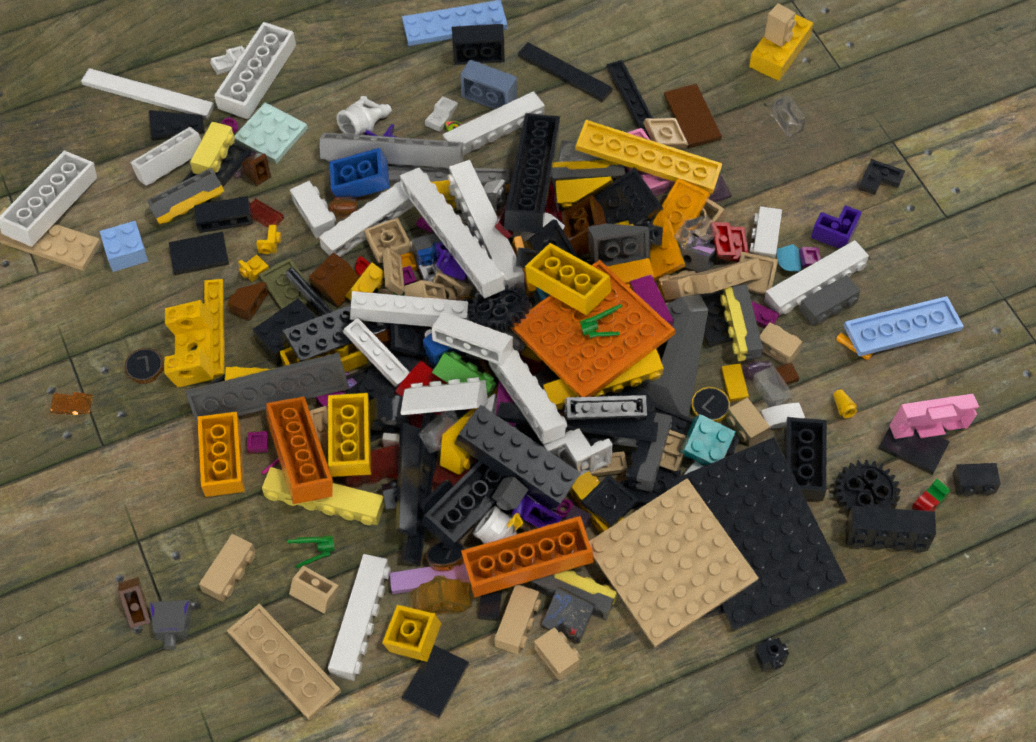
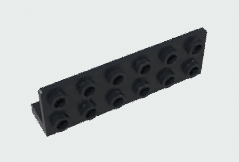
M351 305L283 330L279 341L281 347L286 348L290 346L299 361L303 362L353 343L343 333L344 328L354 321L350 320ZM361 321L373 334L390 329V323Z

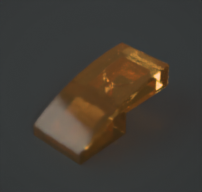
M73 392V395L53 393L50 413L65 415L90 413L93 394Z

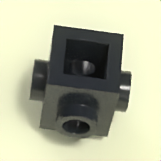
M642 221V224L634 225L649 228V249L654 246H662L663 227L653 225L651 221Z
M398 479L381 484L386 509H396Z
M767 638L761 644L756 645L754 655L763 672L769 669L778 670L782 668L786 663L789 651L786 644H782L780 638Z

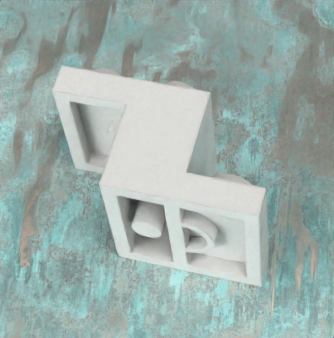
M578 428L574 431L566 432L565 437L546 443L544 448L579 471L580 475L587 471L592 473L611 464L613 444L608 438L604 441H597L591 447Z

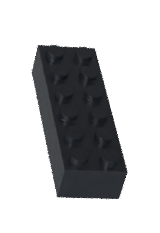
M482 405L478 407L454 443L504 478L515 477L528 489L527 494L554 512L581 474Z

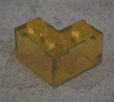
M443 575L435 576L432 580L420 584L419 587L411 591L413 609L434 614L443 610L459 614L472 607L470 584L461 582L458 579H449Z

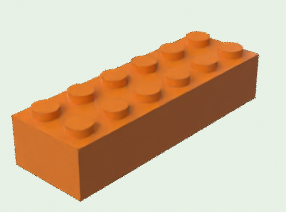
M305 396L266 403L267 422L292 503L298 504L333 497L332 477Z
M581 516L461 551L474 597L594 562L593 551Z

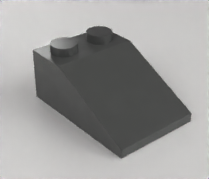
M601 224L588 227L589 259L592 265L599 260L606 266H612L649 258L648 227L618 224Z

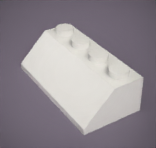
M479 377L467 378V382H460V379L448 380V384H441V381L429 382L430 385L423 386L422 383H413L410 388L404 390L401 415L478 408L480 405L488 404L486 381H479Z

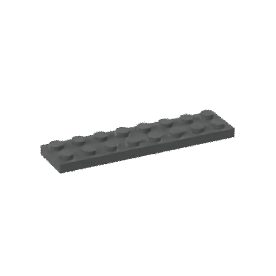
M335 353L186 390V396L198 426V416L237 412L238 416L265 410L266 403L305 396V399H310L349 389V384L340 354Z

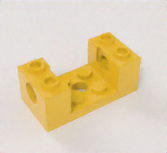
M201 300L165 308V325L175 335V355L165 357L164 374L178 388L213 380V314ZM194 346H198L195 350L191 351Z

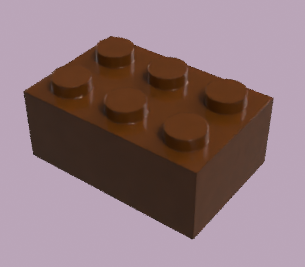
M593 195L586 197L561 212L563 225L565 226L564 233L578 257L589 253L588 227L606 224L604 210Z

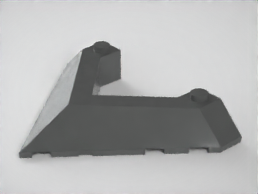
M700 294L682 296L666 305L673 318V328L676 334L668 339L661 362L664 368L663 375L656 380L650 381L648 379L640 384L657 405L689 417L708 316V308Z

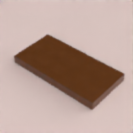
M697 84L664 92L665 100L673 117L677 119L687 140L688 148L721 140L722 135Z

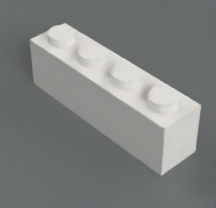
M189 127L130 163L138 180L147 186L190 160L202 140L199 133Z
M442 312L432 326L433 341L499 365H503L513 351L512 336Z

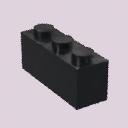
M248 196L194 205L195 221L200 233L253 224L252 206Z

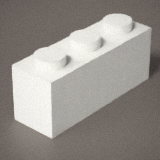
M310 181L290 189L292 201L316 238L320 237L325 231L335 227V215L332 211H328V205L324 199L319 197L320 193L316 186L313 187Z
M760 206L759 214L755 213L754 224H757V228H753L752 239H755V243H751L750 254L775 259L782 209Z

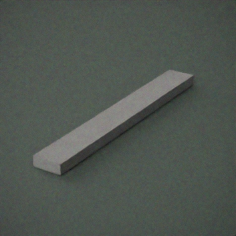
M388 166L389 184L400 182V175L412 171L416 167ZM420 167L423 173H427L431 182L448 180L447 175L450 174L448 168L433 169L430 167ZM474 168L482 186H485L487 182L500 179L505 180V184H510L511 169Z

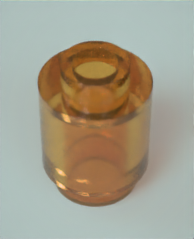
M334 197V201H331L330 204L331 211H334L335 215H351L357 211V199H352V197Z

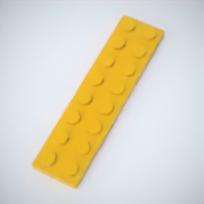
M585 120L575 146L577 151L630 168H636V170L673 182L680 178L710 192V194H713L723 164L589 120Z

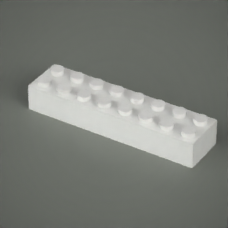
M468 160L449 166L450 174L447 175L450 183L448 186L451 196L456 198L455 204L457 209L462 211L461 216L464 224H468L471 235L477 238L481 248H485L488 257L495 261L497 269L503 271L506 278L504 286L508 285L509 289L515 286L516 289L521 288L522 292L525 291L524 272L522 268L515 267L517 257L508 239L494 227L498 220L497 215L471 161Z

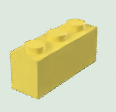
M211 122L190 161L193 173L199 174L211 167L215 173L219 171L223 158H226L228 149L235 140L232 127Z

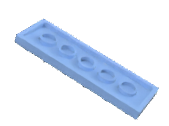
M501 0L402 16L408 46L452 39L451 27L503 24V30L508 29Z
M946 296L846 321L844 328L858 356H863L961 331L963 324Z

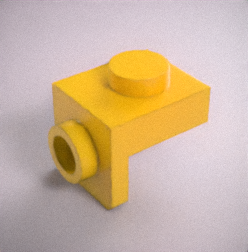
M269 225L267 240H257L256 245L259 253H277L278 243H281V232H278L277 225Z

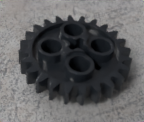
M506 285L505 290L487 298L478 294V299H473V304H469L468 316L473 323L493 330L497 329L498 332L502 328L507 331L508 326L514 328V323L520 324V319H526L525 314H529V308H531L530 301L526 292H522L521 288L516 289L513 286L509 289L508 285Z
M857 460L856 466L850 463L848 468L844 466L842 472H839L838 479L835 481L834 492L837 493L835 499L840 500L839 507L846 506L845 513L851 511L852 506L895 509L897 506L896 502L900 499L898 495L901 489L897 488L899 482L894 481L896 475L889 476L890 469L884 471V464L877 467L876 461L869 465L868 460H865L864 464ZM849 485H854V486H856L857 488H856V489H855V488H852V487H850ZM877 493H883L885 496H880ZM860 501H865L868 504L864 505Z

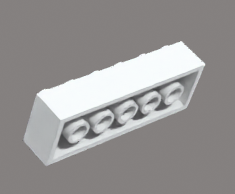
M263 22L214 95L217 108L249 119L296 47L294 32Z
M63 151L0 215L1 233L32 247L97 179L94 163Z

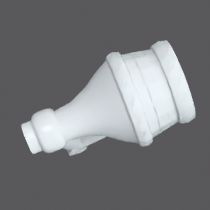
M361 96L360 100L351 104L346 110L338 112L337 123L344 134L364 135L366 130L372 132L377 120L388 117L392 110L388 104L378 105L368 100L366 96Z
M494 506L478 523L473 535L480 538L483 544L517 535L513 525L509 528L507 527V522L513 515L505 514L500 511L499 507ZM523 520V525L520 528L530 531L538 527Z

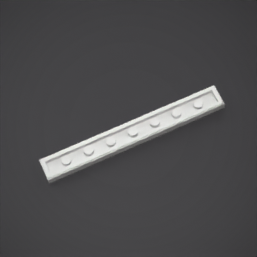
M90 68L81 80L82 85L186 114L202 115L207 120L215 107L213 102Z

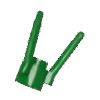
M622 304L593 317L581 320L580 325L584 336L589 334L590 339L601 336H619L620 332H595V330L599 329L597 320L616 312L617 309L622 307Z
M333 535L297 537V539L287 540L289 544L317 543L318 551L323 552L297 564L296 568L310 564L323 557H329L330 552L335 551Z

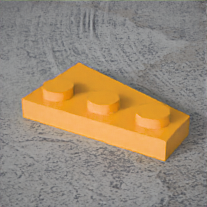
M667 217L653 224L663 227L662 246H654L650 249V263L655 275L654 281L685 267L670 219Z

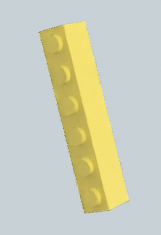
M270 467L262 486L264 496L271 501H284L291 506L299 505L310 511L319 510L326 515H338L350 521L353 519L358 520L365 525L373 524L378 526L385 507L384 496L335 483H333V497L293 504L283 471Z

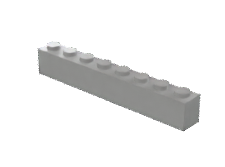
M323 133L319 138L320 159H326V161H334L380 148L388 163L395 164L396 166L413 165L416 168L430 166L433 169L441 167L449 169V166L463 162V142Z

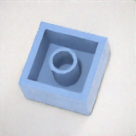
M136 221L100 231L106 255L113 272L148 262Z

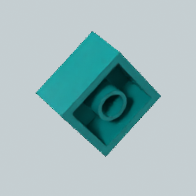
M700 414L694 417L679 452L706 466L725 457L736 431Z

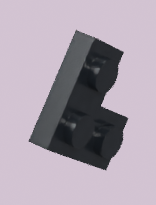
M871 159L858 189L876 195L881 182L899 188L905 170Z

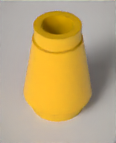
M842 389L834 392L833 397L839 415L845 419L853 417L857 413V405Z

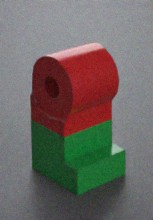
M936 479L914 502L911 508L920 511H935L947 499L951 490L940 480Z

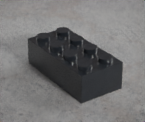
M787 417L784 426V458L805 499L823 501L827 485V420Z
M852 506L846 522V545L853 546L854 548H893L896 551L907 549L914 550L915 552H924L929 550L936 536L935 511Z

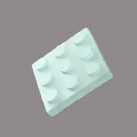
M264 103L235 135L234 142L255 153H265L268 160L277 164L308 127L306 123Z

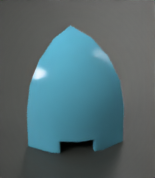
M794 244L777 249L778 263L784 270L790 272L801 271L802 263L799 249Z

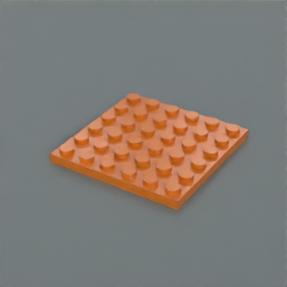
M601 260L592 266L610 276L611 292L588 315L550 295L530 309L529 314H525L526 319H520V324L514 323V328L510 326L511 330L579 397H592L676 334L675 329ZM622 304V307L617 309L616 312L597 320L599 329L595 330V332H620L619 336H601L591 339L589 334L584 336L580 325L581 320L593 317Z

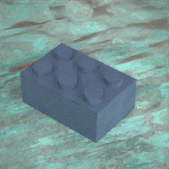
M469 60L460 74L463 98L493 109H497L517 99V77L512 74H507Z

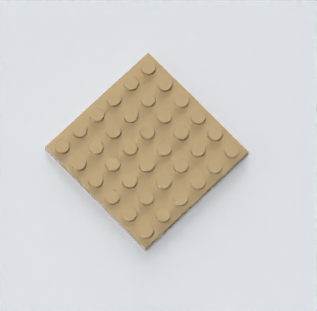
M688 479L680 482L589 541L593 551V558L654 648L759 579Z

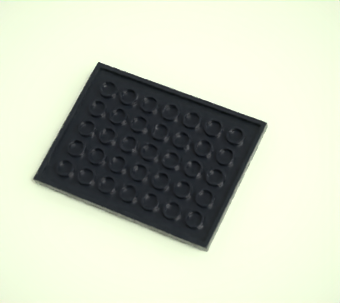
M774 437L664 483V487L668 491L680 482L688 479L759 578L756 582L721 604L733 632L847 582Z

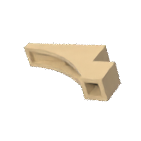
M753 258L704 272L662 281L665 299L671 300L682 296L712 293L761 277L762 273L759 258Z

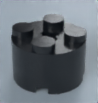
M383 395L370 401L371 430L382 432V434H394V432L400 431L402 423L410 424L409 414L401 415L402 396L394 395L395 399H388V395Z

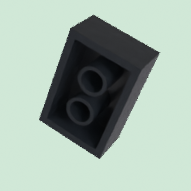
M503 24L451 27L454 65H467L469 60L481 64L505 62Z
M297 298L252 330L256 342L277 365H280L282 363L280 351L290 347H281L279 341L282 331L317 317Z

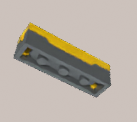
M608 160L554 162L552 172L553 188L556 190V181L611 176L614 182L625 174L624 165Z
M211 167L148 199L147 202L158 223H168L173 217L179 214H186L194 205H199L211 198L219 197L224 192V189Z

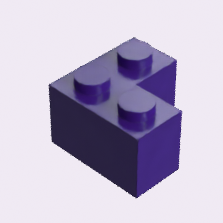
M845 205L839 218L821 212L814 225L811 238L838 249L850 243L859 225L862 211Z

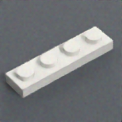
M358 318L344 328L343 333L395 387L410 373Z

